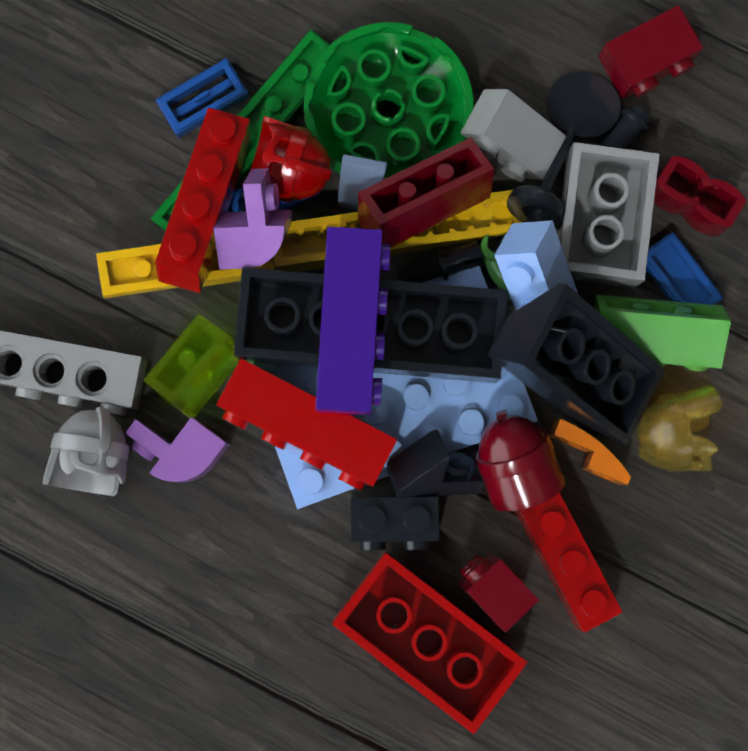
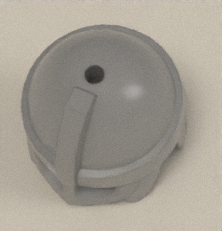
M96 407V410L79 411L69 417L60 427L58 433H54L42 484L115 496L118 492L119 483L124 484L126 481V461L129 458V445L126 444V438L121 425L110 415L109 409Z

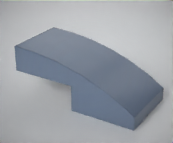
M343 154L338 207L358 211V192L384 180L387 163Z

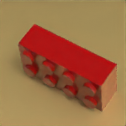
M384 551L332 621L333 626L472 734L476 733L528 663L520 654L386 551Z

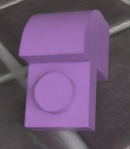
M269 168L252 169L244 181L243 190L246 211L223 212L214 226L219 269L254 268L268 262L278 252L289 230L292 210H278L279 189L276 183H271Z
M192 417L172 443L144 422L136 419L125 432L134 440L130 446L133 450L149 461H152L155 456L159 458L150 474L161 480L171 482H189L204 476L216 465L230 446L229 443Z

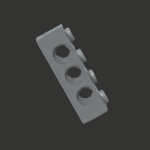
M0 331V387L4 385L17 388L15 396L41 401L42 394L47 393L59 396L58 404L83 408L84 401L101 403V408L109 409L110 414L125 416L126 409L139 410L148 361L143 357ZM19 354L22 359L21 369L15 375L9 376L5 370L6 361L10 356ZM61 362L64 366V375L59 382L50 384L46 375L47 370L51 364ZM103 369L107 376L106 384L101 390L92 392L88 386V378L95 370Z

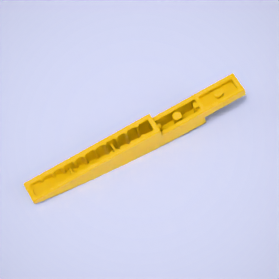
M513 190L491 193L489 199L391 247L390 256L481 240L487 234H489L488 238L506 235L512 223H523L515 218L507 208L506 201ZM358 212L291 221L289 230L275 256L268 262L254 268L300 272L325 267L327 226L364 229L358 221ZM161 244L96 253L103 298L178 288L158 282L155 260ZM215 247L203 287L241 281L242 269H219L217 249Z

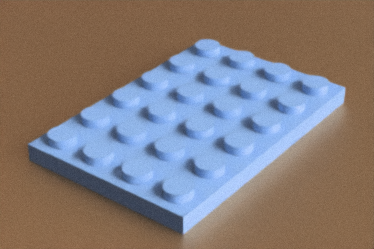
M479 266L450 275L446 281L440 276L423 282L488 289ZM249 362L316 397L318 368ZM503 367L501 379L497 383L373 373V378H382L381 406L372 405L371 415L349 414L398 439L377 480L389 476L386 469L389 460L432 430L437 429L447 452L452 453L479 443L486 427L497 419L496 412L506 409L508 415L522 416L532 422L538 421L524 383ZM287 443L284 450L275 446L297 509L354 489L351 485L338 479L342 471L326 463L323 470H320L299 459L303 451Z

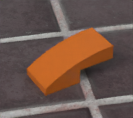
M563 419L554 421L549 433L550 438L587 453L581 466L582 470L617 485H628L631 476L621 462L602 443L587 432Z

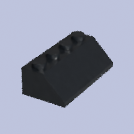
M563 283L557 284L510 314L487 356L588 433L624 445H628L665 372L661 365L567 284Z

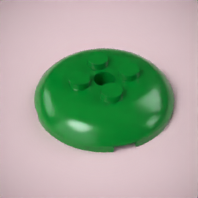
M381 22L361 26L349 31L335 40L321 54L306 84L304 116L307 129L312 131V135L327 149L331 160V168L340 175L343 154L386 162V179L467 139L460 133L474 109L472 87L461 61L442 40L437 37L434 39L423 32L412 29V25ZM390 102L395 104L400 111L391 119V117L382 116L377 111V108L383 103Z

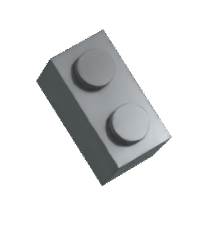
M484 89L460 133L467 139L472 138L487 159L496 160L503 166L501 171L506 176L519 182H523L525 178L543 180L566 138V135L509 89Z

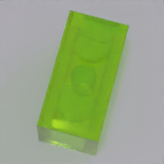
M198 314L143 381L188 419L194 418L236 368L239 361L233 355L235 342L227 333Z

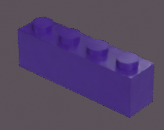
M327 226L315 408L317 412L371 415L372 405L381 406L382 378H373L374 360L384 359L385 333H376L377 315H386L388 288H379L380 270L389 271L390 243H382V230Z

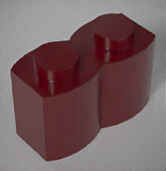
M672 156L657 174L654 204L666 212L682 215L693 229L708 236L718 237L730 228L746 203L745 197L737 188L719 179H709L707 173L698 164L684 157Z

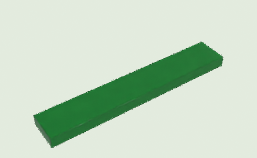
M310 29L237 115L250 119V144L236 186L251 169L260 138L263 117L266 116L289 124L304 106L307 81H309L312 71L319 61L318 58L330 46L327 41L312 29ZM182 182L150 218L164 231H166Z

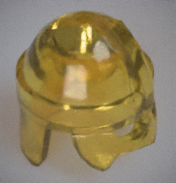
M707 384L679 393L672 392L660 395L658 401L645 410L637 425L639 457L650 465L666 471H712L711 456L718 451V447L707 438L694 436L691 433L705 429L709 425V415L720 411L722 401L716 388L712 384Z

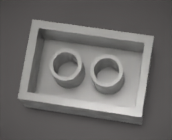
M573 143L566 155L561 202L565 207V214L562 225L557 229V235L574 281L633 289L645 281L660 154Z

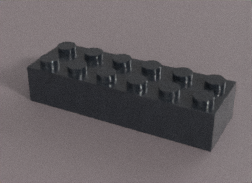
M242 267L233 354L239 361L242 358L247 362L318 368L324 274ZM379 279V288H388L386 315H377L376 333H385L384 359L374 360V373L497 383L501 379L502 366L487 356L506 320L508 290Z

